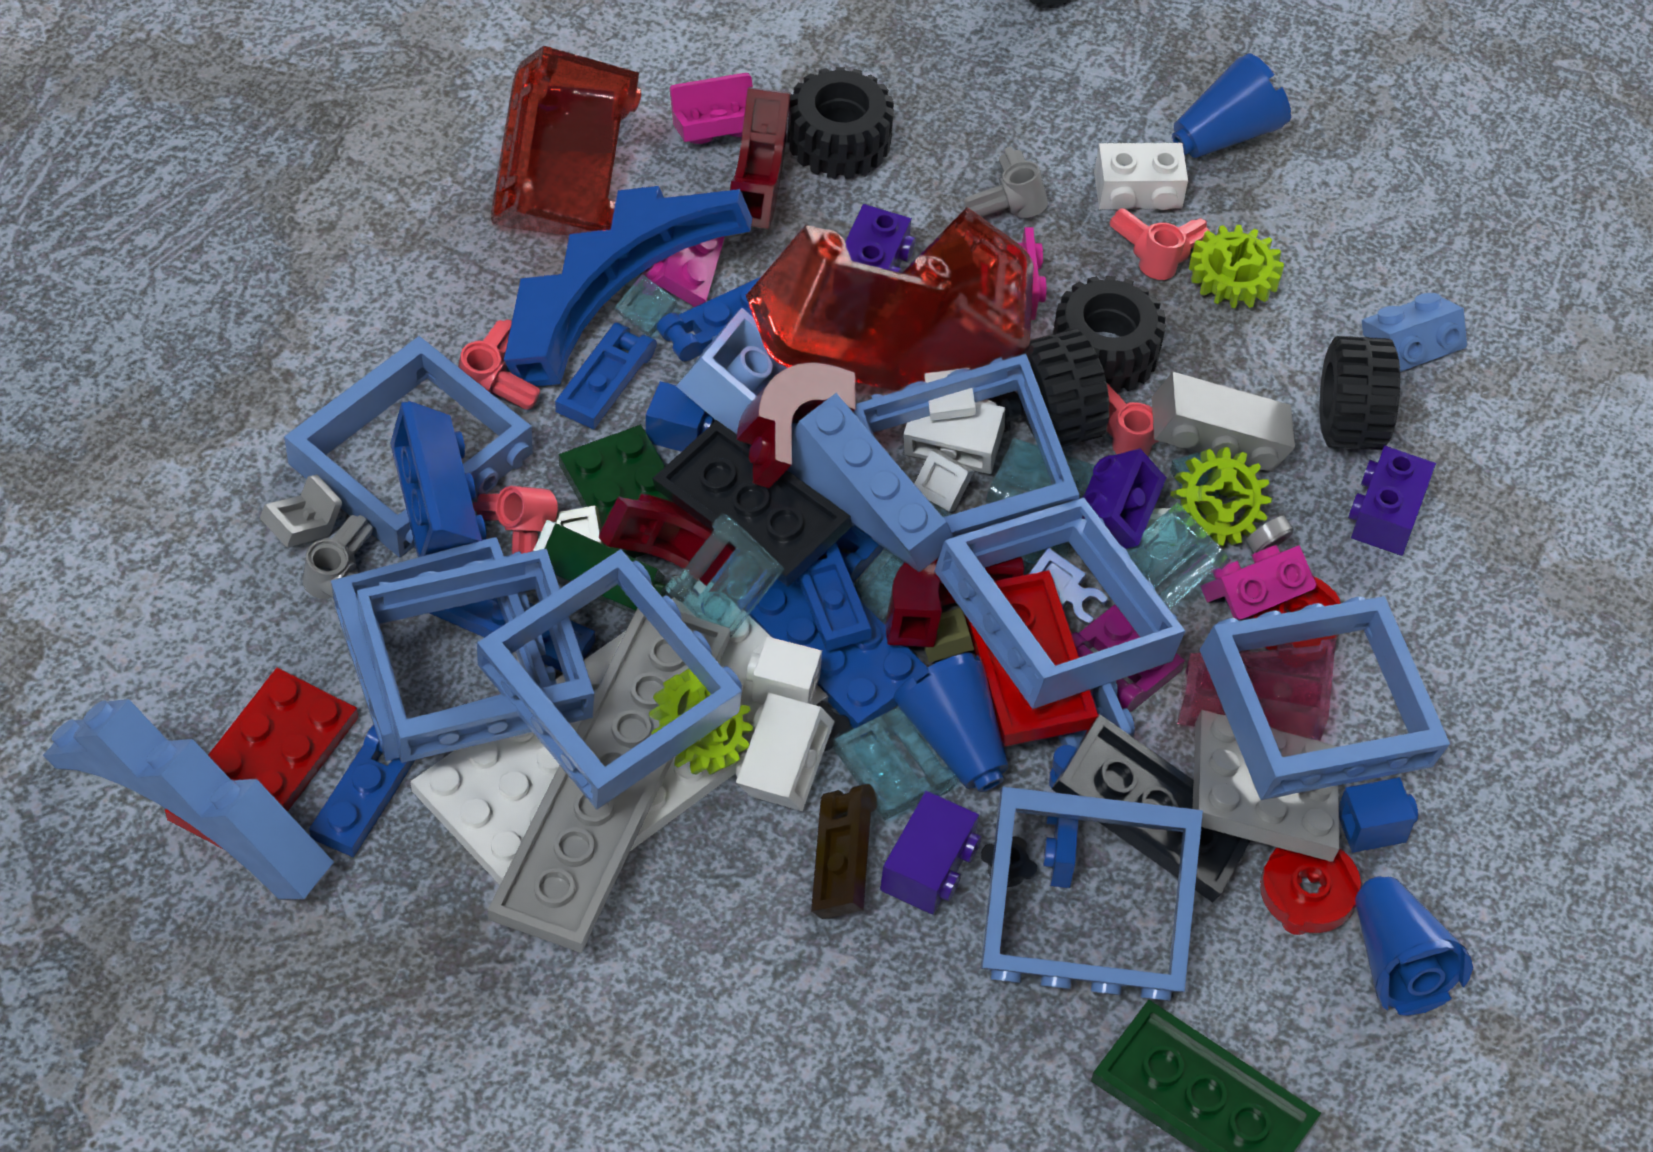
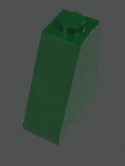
M548 519L533 550L547 549L557 582L563 585L568 584L617 552L613 548ZM627 555L632 562L638 561L644 566L650 575L651 585L662 597L665 596L667 585L663 584L665 576L657 568ZM618 584L597 597L601 601L633 614L637 610V606Z

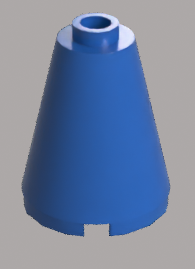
M1248 53L1237 58L1174 123L1173 142L1183 144L1184 155L1189 154L1197 158L1279 130L1291 120V107L1283 87L1275 90L1269 81L1275 75L1272 70L1259 57Z
M972 653L952 656L927 667L930 675L917 684L914 676L905 681L894 694V699L899 709L965 788L971 789L976 787L978 792H985L1001 784L1004 781L1002 774L1009 768L984 664L980 657L977 655L974 658Z
M1378 876L1369 879L1362 885L1356 895L1355 904L1376 996L1382 1007L1388 1010V1006L1393 1007L1399 1015L1409 1016L1426 1013L1451 1000L1452 998L1448 991L1458 982L1464 988L1470 980L1473 971L1471 956L1467 949L1396 878Z

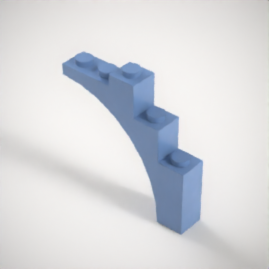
M129 699L101 701L93 706L82 720L72 719L65 722L52 735L51 740L54 743L43 754L55 769L77 770L103 777L161 805L222 847L248 869L278 899H305L334 863L257 779L231 780L193 739L167 740Z

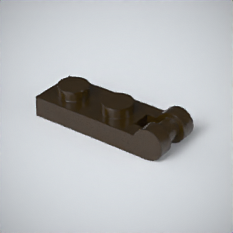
M868 783L852 787L849 793L843 794L842 791L836 790L824 793L821 797L811 912L821 919L864 911L871 812H874L877 807L876 793Z

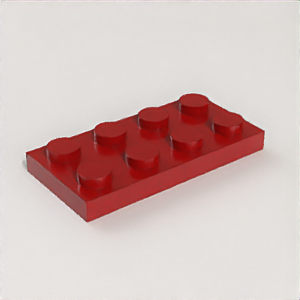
M1050 570L994 581L1055 666L1079 658ZM964 614L976 655L980 657L984 664L1004 746L1088 730L1091 723L1098 716L1090 690L1032 709Z
M276 667L208 756L233 781L257 779L288 812L359 718L357 707ZM165 809L168 821L223 849L191 824Z

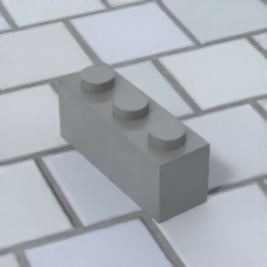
M1172 372L1151 397L1154 440L1197 452L1211 449L1215 456L1219 449L1229 447L1231 459L1236 454L1245 452L1247 453L1245 465L1251 466L1259 463L1261 466L1260 470L1273 472L1295 448L1290 404Z

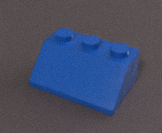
M412 401L401 402L390 444L417 556L422 557L486 540V528L482 515H475L472 500H475L476 496L474 479L471 473L464 472L461 460L465 457V444L462 433L460 431L454 432L450 415Z

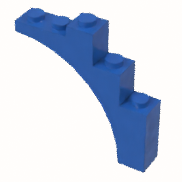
M659 186L618 190L611 230L569 234L562 274L520 279L504 357L510 372L534 386L561 384L568 358L581 333L600 308L626 283L655 263L685 248L718 237L751 231L752 216L740 189L664 198Z

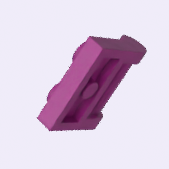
M1116 604L1082 631L1071 634L1079 658L1092 654L1093 652L1090 650L1092 647L1101 651L1140 638ZM1176 653L1172 662L1128 676L1133 681L1131 684L1123 678L1116 680L1117 698L1121 708H1127L1129 712H1132L1179 674L1183 669L1185 660Z

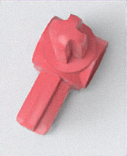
M1124 208L1119 209L1110 220V226L1135 245L1133 252L1140 258V270L1148 277L1157 280L1172 278L1176 273L1178 264L1188 259L1196 240L1203 241L1204 232L1210 231L1207 228V222L1202 218L1191 220L1181 227L1169 223H1155L1148 226Z
M509 319L505 321L499 320L483 341L478 340L468 343L462 349L458 367L492 395L495 393L525 410L532 409L539 398L540 389L506 371L507 365L504 357L512 321Z
M1107 383L1109 420L1106 431L1113 437V450L1116 454H1121L1141 448L1148 456L1152 445L1159 442L1154 440L1152 407L1134 402L1126 404Z
M507 486L499 494H480L477 502L472 503L474 511L477 512V515H482L484 521H499L505 527V530L513 531L512 554L519 551L521 554L532 552L538 541V532L542 531L547 519L555 521L558 511L555 495L550 490L544 488Z

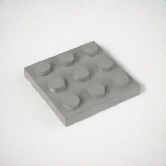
M1201 710L1195 722L1193 809L1203 810L1201 827L1333 862L1339 851L1338 785L1260 800L1227 716ZM1270 728L1282 757L1338 747L1319 740H1312Z

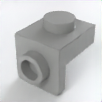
M316 474L307 477L300 496L265 504L260 520L286 547H291L329 537L342 506V501Z

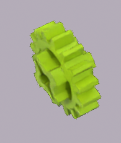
M1221 225L1217 235L1207 230L1204 232L1203 241L1196 240L1189 262V270L1193 271L1191 282L1202 283L1201 295L1211 292L1215 294L1214 303L1216 304L1222 302L1223 299H1228L1231 308H1236L1238 301H1244L1251 308L1254 306L1256 297L1266 302L1269 299L1270 291L1276 292L1278 290L1284 268V263L1279 261L1282 253L1281 250L1270 249L1272 244L1270 237L1262 240L1258 239V230L1255 228L1249 234L1243 233L1241 225H1236L1234 232H1228L1227 228Z
M1229 447L1219 449L1216 456L1211 449L1201 452V461L1193 457L1185 462L1190 473L1182 471L1175 475L1174 478L1183 485L1181 489L1171 491V497L1181 499V506L1175 508L1173 514H1184L1187 520L1181 527L1183 531L1192 528L1197 529L1195 541L1203 542L1211 536L1213 547L1223 546L1226 538L1231 545L1242 542L1241 533L1249 537L1256 531L1252 522L1260 523L1267 520L1268 516L1260 510V506L1271 503L1272 498L1261 495V489L1270 483L1268 479L1257 480L1255 474L1261 468L1259 463L1249 467L1245 465L1247 453H1238L1231 459ZM1212 468V472L1208 473V482L1204 485L1196 486L1201 475ZM1237 476L1242 480V482H1243L1244 485H1245V488H1244V486L1238 481V479L1236 478ZM1219 490L1221 495L1236 500L1223 504L1222 500L1215 499V496H1208L1206 494ZM1196 506L1204 513L1206 520L1200 515ZM1241 508L1246 509L1241 519L1230 526V522L1234 521V513Z
M689 668L679 675L676 674L663 683L664 688L654 694L653 699L659 706L649 711V717L658 720L660 726L651 731L652 735L711 695ZM741 705L738 714L676 755L674 766L679 768L690 762L692 774L696 775L706 769L709 775L737 762L740 759L738 754L746 750L750 745L742 737L753 731V725L743 721V715L751 711L750 706Z

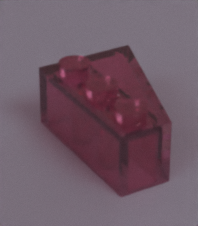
M1336 639L1321 640L1318 646L1294 648L1293 643L1278 645L1276 650L1260 652L1245 650L1239 652L1270 728L1321 741L1329 718ZM1201 652L1190 653L1182 683L1177 721L1178 724L1195 726L1201 710L1226 715Z

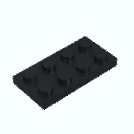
M716 420L652 478L654 487L669 500L789 587L852 527L851 516L787 470L770 488L754 484L753 463L749 461L751 444L736 440L737 434Z
M1099 714L1086 731L1053 785L1052 790L1061 794L1193 809L1194 780ZM1099 822L1178 878L1183 832ZM1201 827L1195 891L1213 903L1222 894L1251 840Z

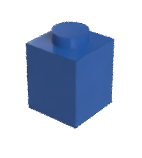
M660 381L646 413V434L652 444L682 452L716 420L677 388L676 385Z
M1398 777L1345 787L1339 803V820L1351 852L1355 853L1407 843L1413 825L1418 820V809L1414 797L1406 793L1401 778Z

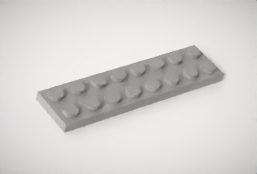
M638 608L594 695L593 718L582 720L576 731L604 766H607L652 735L651 731L660 726L658 720L649 717V711L659 706L653 699V696L664 688L663 683L676 674L679 675L689 668ZM680 612L681 620L692 632L696 630L705 637L711 647L712 656L719 663L730 640V628ZM674 757L597 810L559 765L487 910L488 920L582 953Z

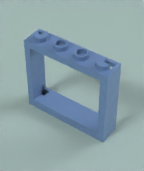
M420 336L284 436L288 464L306 479L308 476L317 474L341 499V509L349 516H364L373 527L371 534L399 558L415 546L407 510L405 509L398 515L326 456L330 451L428 378L499 436L463 464L464 472L471 473L473 476L476 491L475 498L480 494L489 493L496 486L498 480L512 469L522 467V461L533 454L532 426Z
M1026 354L1002 360V357L989 365L972 370L966 368L958 369L948 374L945 378L928 383L924 381L914 382L901 391L888 395L874 394L871 395V400L856 404V410L853 413L874 436V432L930 416L928 401L973 388L974 401L979 402L1017 390L1052 485L943 517L953 537L1079 499V492Z
M1084 497L944 540L934 570L1032 709L1172 662L1185 633L1184 628L1177 620V616L1168 609L1156 593L1152 583L1143 576L1130 559L1127 550L1118 543L1105 526L1103 519L1098 517ZM1069 542L1140 638L1055 666L987 573L985 567Z
M497 537L331 580L335 610L385 761L399 758V753L359 620L357 590L378 586L379 582L392 583L415 578L417 575L427 571L442 572L460 568L473 561L487 562L509 557V555L503 556ZM526 592L496 598L505 624L530 608ZM542 635L516 650L521 666L539 688L557 684L553 666L545 667L541 656L545 655ZM502 694L496 695V696H493V697L485 698V699L478 700V701L471 702V703H467V704H464V705H469V704H473V703H477V702H482V701H486V700H490V699H495V698L503 697V695H502Z
M547 549L523 554L519 551L501 559L487 562L473 561L460 568L442 572L427 571L417 575L415 578L392 583L379 582L378 586L357 590L359 620L401 763L518 736L532 731L519 716L517 708L506 696L407 719L379 624L536 589L540 602L560 589ZM568 616L549 629L566 682L540 689L567 722L573 723L593 718L594 690Z
M621 549L477 642L478 666L499 692L506 696L517 708L522 720L596 810L738 714L742 696V685L735 672L728 666L722 668L712 656L711 647L705 637L696 630L692 632L681 620L682 616L675 602L667 595L662 597L651 585L650 575L644 566L638 561L632 562ZM618 584L711 695L607 766H604L512 653Z
M1358 596L1348 599L1341 604L1329 606L1317 603L1306 606L1300 611L1283 614L1280 611H1270L1258 618L1238 621L1235 618L1225 619L1212 627L1200 648L1201 655L1260 800L1431 768L1450 745L1385 596L1370 599ZM1364 630L1409 734L1282 757L1239 652Z
M1002 787L999 797L981 969L991 970V980L1021 983V974L1041 976V986L1071 989V980L1092 982L1091 992L1121 995L1122 986L1142 988L1141 998L1171 1001L1172 992H1185L1203 810ZM1015 812L1183 832L1168 974L1000 954Z

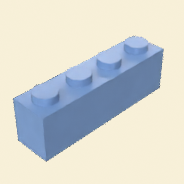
M837 393L798 422L792 433V465L787 471L849 514L852 526L855 525L863 530L875 542L918 572L939 558L944 540L953 538L946 520Z

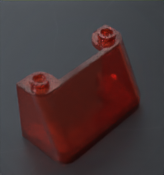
M542 46L519 64L511 87L491 209L492 224L511 229L564 236L575 233L611 230L616 200L608 197L620 122L630 112H635L641 100V88L637 87L639 72L548 46Z
M968 207L901 273L900 289L903 303L911 311L926 316L924 336L909 351L901 350L892 359L891 374L904 387L918 381L925 382V373L970 368L972 370L989 365L1002 357V360L1019 356L1030 344L1033 261L1020 244Z
M805 225L746 294V298L764 347L768 354L779 364L786 367L803 363L828 364L855 372L856 383L899 391L910 381L915 373L950 290L952 281L948 266L944 260L937 257H917L911 265V276L852 261L846 249V242L841 235L833 230H824Z

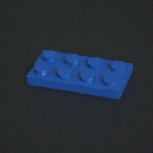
M774 577L739 601V606L772 638L822 650L820 678L817 685L828 695V703L840 715L847 716L850 720V725L858 733L897 706L894 694L905 681L914 676L918 684L930 675L927 666L907 646L887 644L885 625L862 602L861 604L871 626V639L826 651L798 579L787 587Z

